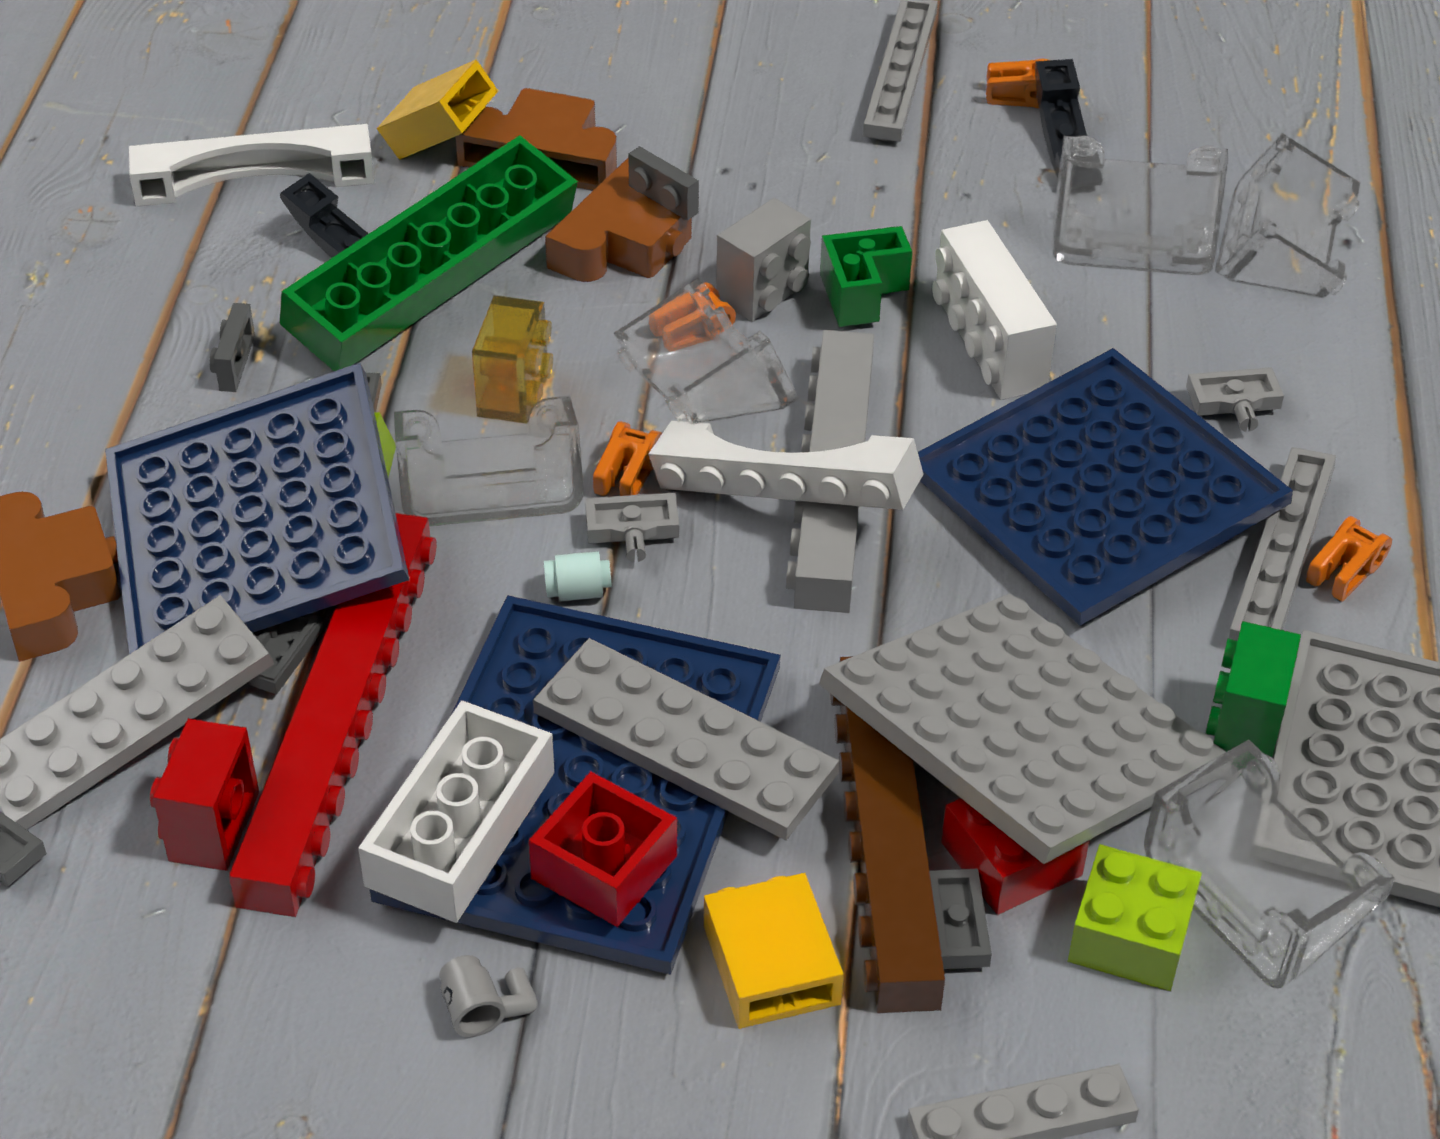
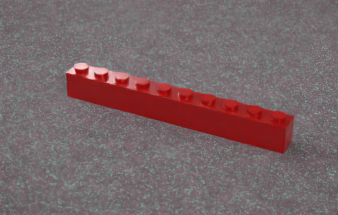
M396 513L409 575L408 581L337 604L229 874L236 908L296 917L303 897L309 898L312 894L315 884L314 866L318 856L324 857L327 853L330 843V823L333 816L339 817L343 810L345 801L344 785L347 777L353 778L356 774L359 763L358 748L361 739L367 740L370 736L375 702L381 703L384 698L388 666L394 667L397 663L400 634L409 630L412 619L411 604L414 597L420 598L422 595L426 564L432 565L435 559L437 541L435 537H430L428 517Z

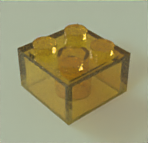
M493 296L472 349L477 417L528 424L533 407H540L543 397V379H549L553 369V354L547 353V346L551 339L552 323L550 320H545V302Z

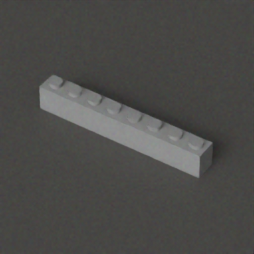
M823 330L821 347H813L811 372L818 373V376L810 375L808 401H815V405L806 404L804 430L812 431L811 435L803 434L801 452L832 450L865 442L874 334ZM795 500L794 523L801 524V529L792 528L790 556H798L797 562L788 561L786 589L795 590L794 609L850 613L859 506Z

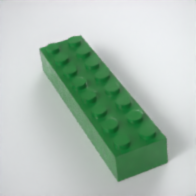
M519 135L282 290L279 324L333 371L354 365L561 222L572 211L578 181Z

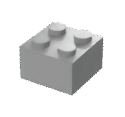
M772 198L717 235L716 289L720 295L719 299L730 304L738 314L754 322L766 312L775 309L779 303L795 292L801 291L808 284L811 219L778 199Z

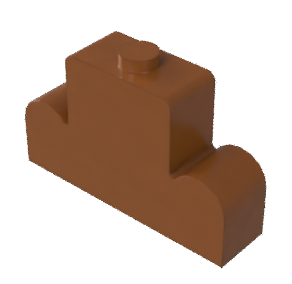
M524 88L519 93L507 115H504L497 108L485 107L462 134L456 136L458 166L470 168L521 135L578 181L577 188L594 190L617 169L616 135L608 128L596 126L595 101L592 99Z
M627 158L545 236L547 269L577 281L592 282L603 277L607 272V263H611L643 277L652 278L674 256H678L692 238V218L687 221L630 187Z
M22 491L0 496V597L19 662L69 647L78 636L75 611L116 601L121 596L113 565L118 563L117 544L114 536L105 538L97 511L93 506H86L45 517L42 503L38 496L33 493Z

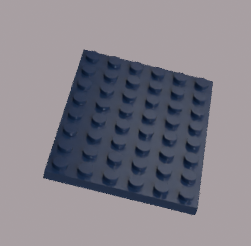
M507 595L454 710L462 700L552 733L554 774L457 923L671 975L729 811L534 713L533 699L590 638L761 722L780 669L781 655ZM590 771L677 817V857L618 927L531 879L529 839ZM369 889L371 902L448 920Z

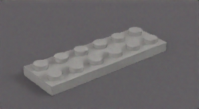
M221 595L2 737L0 739V808L10 819L26 830L186 724L188 718H195L273 666L274 662L269 652Z
M590 638L533 699L534 713L784 840L790 837L839 773V760Z

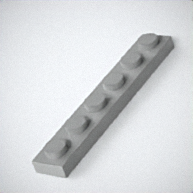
M900 1L864 121L863 137L876 138L881 141L892 140L901 142L936 18L938 1Z
M1291 447L1281 481L1293 490L1292 502L1267 518L1230 628V639L1238 640L1242 621L1280 630L1284 629L1335 469L1336 455Z

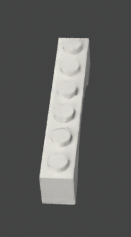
M368 124L129 146V175L136 207L176 203L177 197L197 188L225 180L250 176H305L310 173L315 178L334 182L335 187L375 184Z
M671 421L649 452L660 489L903 510L923 476L914 438L871 435L870 439L866 442L838 449L797 453L771 452L746 448L725 441L713 434L710 423Z

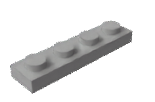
M1120 1064L909 1108L907 1121L913 1139H1061L1134 1123L1137 1120L1139 1109Z

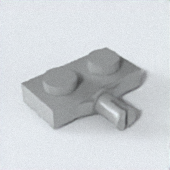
M1272 367L1188 374L1186 388L1196 414L1200 416L1234 413L1240 424V429L1244 432L1247 431V427L1249 431H1252L1258 426V420L1254 411L1281 409L1284 395Z
M675 493L585 498L588 543L625 541L626 557L631 562H635V549H637L638 562L645 559L644 540L679 538V518Z

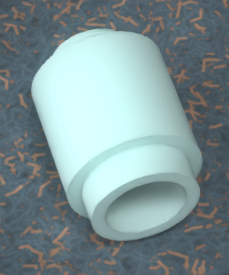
M599 551L555 555V560L544 561L547 598L559 597V601L603 598V588L612 587L610 561L600 560Z

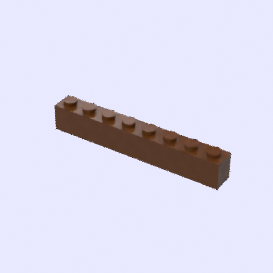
M853 656L840 657V662ZM830 694L831 706H840L841 714H835L834 717L836 744L844 743L845 752H839L840 781L849 782L850 791H844L845 822H854L855 831L848 834L850 863L859 862L860 873H854L853 875L855 905L864 904L865 916H859L858 918L860 948H869L871 959L864 960L863 965L865 991L875 992L877 1013L941 1011L945 974L914 761Z

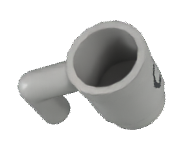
M463 955L447 962L440 970L441 993L451 1016L453 1028L458 1035L476 1037L486 1034L495 1029L504 1018L530 1014L537 1008V998L523 968H514L506 973L505 980L511 992V995L498 996L489 972L475 956Z

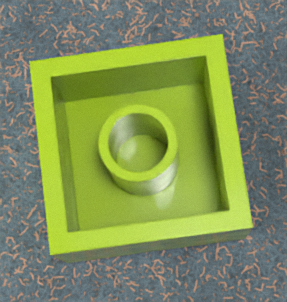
M1099 844L1074 924L1067 962L1171 992L1202 872Z

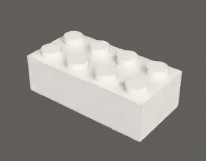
M985 220L941 230L940 248H937L935 251L938 269L937 279L932 283L933 297L937 305H942L946 311L951 328L954 331H958L961 335L968 355L971 358L974 357L979 364L986 384H991L1000 400L1027 394L1048 383L1057 323L989 221Z
M461 700L359 846L364 887L457 923L553 776L552 733Z

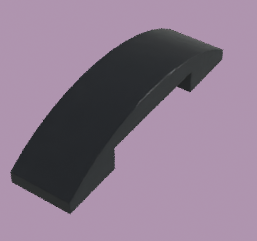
M1073 59L1036 61L1034 67L1040 118L1047 150L1057 178L1063 187L1102 184L1103 176L1096 148L1090 149L1078 101L1080 85Z
M308 173L280 192V199L311 239L333 258L369 233L337 208L339 197L312 174Z

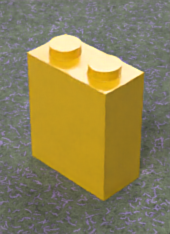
M477 59L414 86L376 129L400 160L462 134L497 94L498 89Z
M805 873L792 876H776L765 882L738 888L727 887L716 893L704 895V929L738 1029L841 1005L844 974Z

